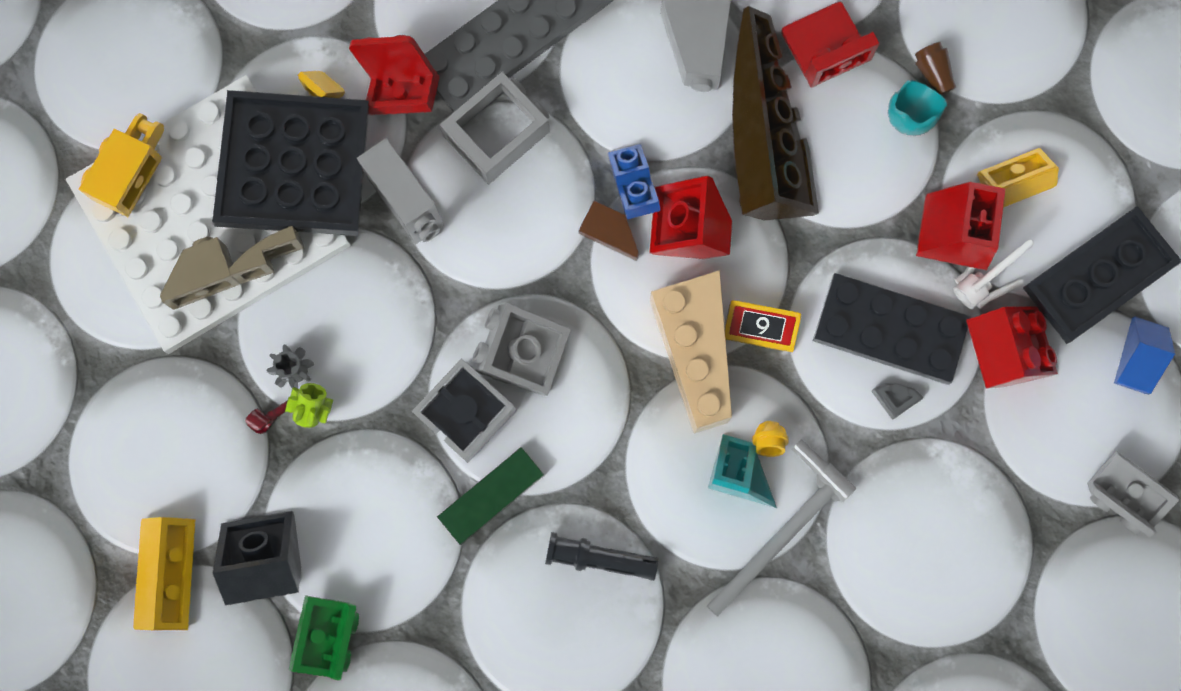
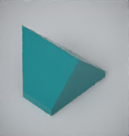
M723 434L708 488L777 508L756 453V446L752 442Z

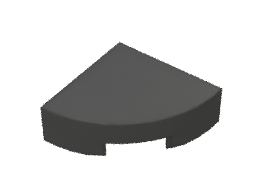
M886 383L872 390V393L892 420L923 399V396L915 389L900 384Z

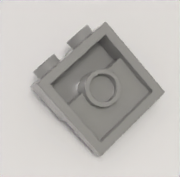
M509 303L499 305L498 309L492 308L485 322V328L490 330L486 342H480L473 355V362L478 363L475 371L506 384H514L542 396H548L571 329Z

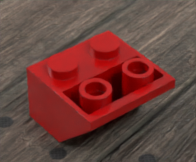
M967 182L926 194L916 256L987 270L999 247L1006 189Z
M1004 306L966 320L986 389L1011 386L1058 374L1056 369L1057 356L1054 349L1049 345L1045 333L1047 323L1037 306Z

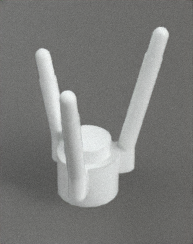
M1033 240L1026 241L985 275L980 272L973 275L972 273L976 268L967 267L961 275L954 279L957 285L953 287L957 298L970 309H973L975 306L981 309L990 301L1022 286L1024 280L1018 279L989 293V290L992 289L990 281L1034 245Z

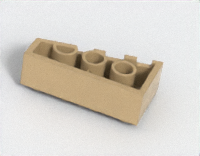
M719 270L651 291L650 304L694 434L726 424L732 418Z

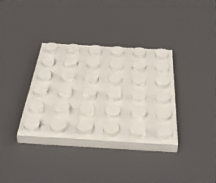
M247 75L162 123L164 125V132L155 150L163 158L129 217L91 200L78 190L81 186L84 172L92 167L93 163L66 178L68 185L160 346L167 354L174 352L351 246L345 235L298 232L304 249L272 259L271 262L275 273L242 283L175 310L162 303L160 294L182 250L193 246L192 244L196 240L204 237H218L227 246L234 264L242 254L256 243L278 232L274 230L215 227L212 222L227 90L257 92ZM143 134V135L140 136V138H139L140 141L143 140V138L145 137V134Z

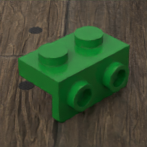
M305 595L289 670L291 672L324 676L332 680L341 681L342 674L347 672L351 661V651L348 649L350 636L356 633L359 623L356 605Z

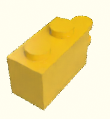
M139 113L133 118L125 133L114 128L110 136L101 143L99 155L92 167L84 172L81 186L78 190L91 200L129 217L163 158L155 150V147L163 135L164 125L158 121L152 123L147 120V116ZM142 134H145V137L143 138V140L140 141V140H139L140 136H141Z

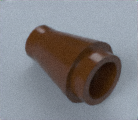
M941 42L929 45L915 53L917 58L916 66L937 93L943 95L956 88L948 49L943 48Z

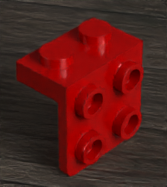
M397 35L381 38L367 37L350 41L349 50L371 78L366 100H369V115L432 112L440 77L414 38L406 35Z

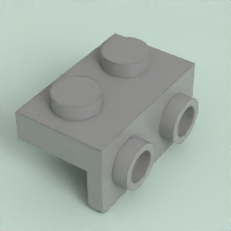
M1117 451L1087 483L1092 494L1090 499L1099 508L1106 512H1109L1110 509L1114 510L1123 517L1120 521L1136 535L1143 532L1150 538L1157 533L1154 527L1179 501L1176 494Z

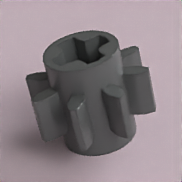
M284 344L283 352L277 355L272 353L269 355L273 359V367L268 368L266 371L270 375H278L275 384L280 388L286 382H289L291 388H298V383L302 380H311L307 372L308 368L314 366V362L309 359L302 360L306 352L303 348L299 347L293 353L290 347ZM293 361L297 365L291 368L292 373L288 374L284 369L289 368V362Z

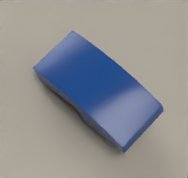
M641 144L608 152L609 162L627 220L661 211L659 199L650 177L649 166Z

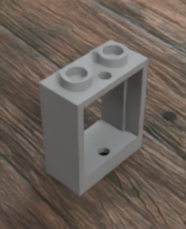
M503 72L498 74L439 124L443 137L488 185L550 132L548 120L550 116L545 108L537 101L533 104L525 96L527 92L523 85L514 77L510 80ZM504 92L532 123L490 159L462 127Z
M387 138L357 157L368 180L415 245L420 241L428 242L439 234V228L444 226L436 205Z

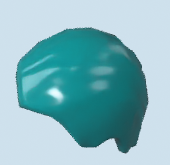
M908 80L890 99L887 112L889 121L900 133L909 136H919L929 132V130L936 126L947 106V102L942 95L926 84L915 80Z

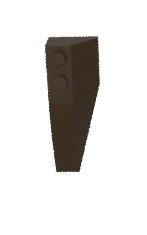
M747 6L743 9L737 43L732 108L735 171L738 178L739 203L742 215L764 221L814 216L819 214L810 148L807 138L800 139L796 122L800 121L801 117L798 107L791 108L787 90L792 87L789 76L785 74L778 63V60L783 56L771 15Z

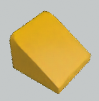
M301 71L298 74V79L302 86L311 96L342 98L345 94V90L322 71Z

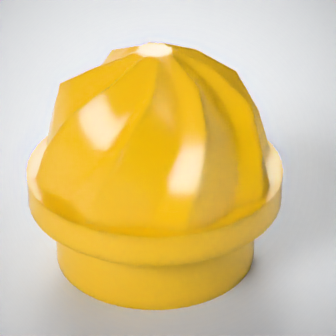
M765 421L759 424L752 437V443L756 446L757 454L764 457H777L785 453V446L789 443V437L786 434L785 428L778 422Z

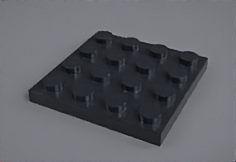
M227 90L212 219L214 226L280 231L293 226L297 232L359 236L364 171L357 157L366 152L369 100Z

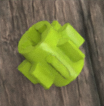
M306 383L300 389L292 388L285 412L293 413L292 419L297 425L312 428L318 425L319 422L324 424L327 422L333 399L326 398L327 393L322 386L315 383Z

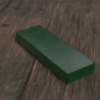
M520 447L439 514L437 518L457 543L462 545L545 475L523 448Z

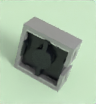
M461 358L412 412L435 434L439 431L445 434L447 437L443 441L468 463L513 415L516 408Z

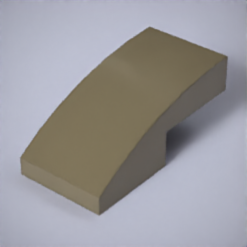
M291 226L264 238L234 262L229 268L231 276L242 284L275 273L271 260L304 249L301 236Z

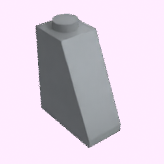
M661 0L660 13L684 86H690L693 90L708 92L711 89L718 90L731 0Z

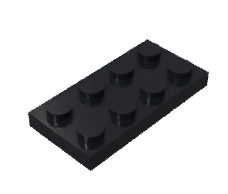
M1136 206L1032 280L1023 289L1065 343L1068 344L1179 265L1181 259L1140 208Z
M834 273L812 341L950 385L955 375L968 329L966 320L970 319L971 316Z

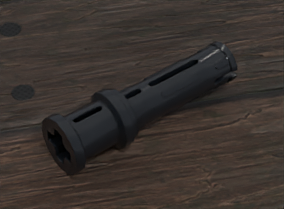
M551 532L545 561L547 565L555 562L575 566L577 571L585 570L588 567L641 577L651 581L655 580L658 557L590 545L591 541H587L585 538L576 541L558 537L557 533Z

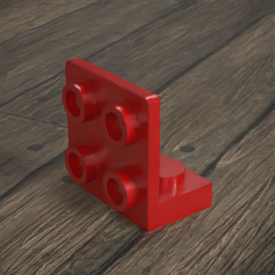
M840 1L782 27L781 30L784 40L811 88L871 61L880 44L874 32L861 37L843 3Z

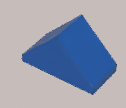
M1135 316L1132 317L1114 384L1147 395L1153 392L1175 355L1169 327Z

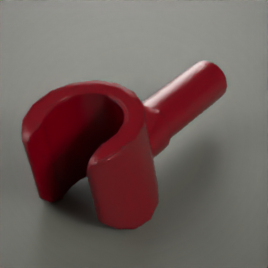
M287 401L269 411L266 415L258 408L254 409L245 419L247 426L255 433H266L272 426L273 421L285 413Z

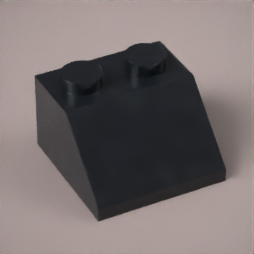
M293 511L221 523L212 574L225 606L299 593L301 561Z

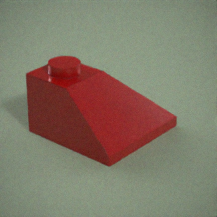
M707 175L655 187L661 211L654 212L652 216L650 254L695 259L730 255L732 219L712 177Z

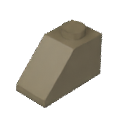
M218 237L200 238L193 242V246L182 250L160 294L162 303L175 310L241 285L230 274L229 268L233 265L227 246Z

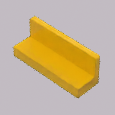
M156 517L141 520L133 621L134 630H188L195 519Z

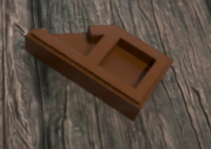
M593 201L578 230L579 234L637 261L639 252L626 216Z

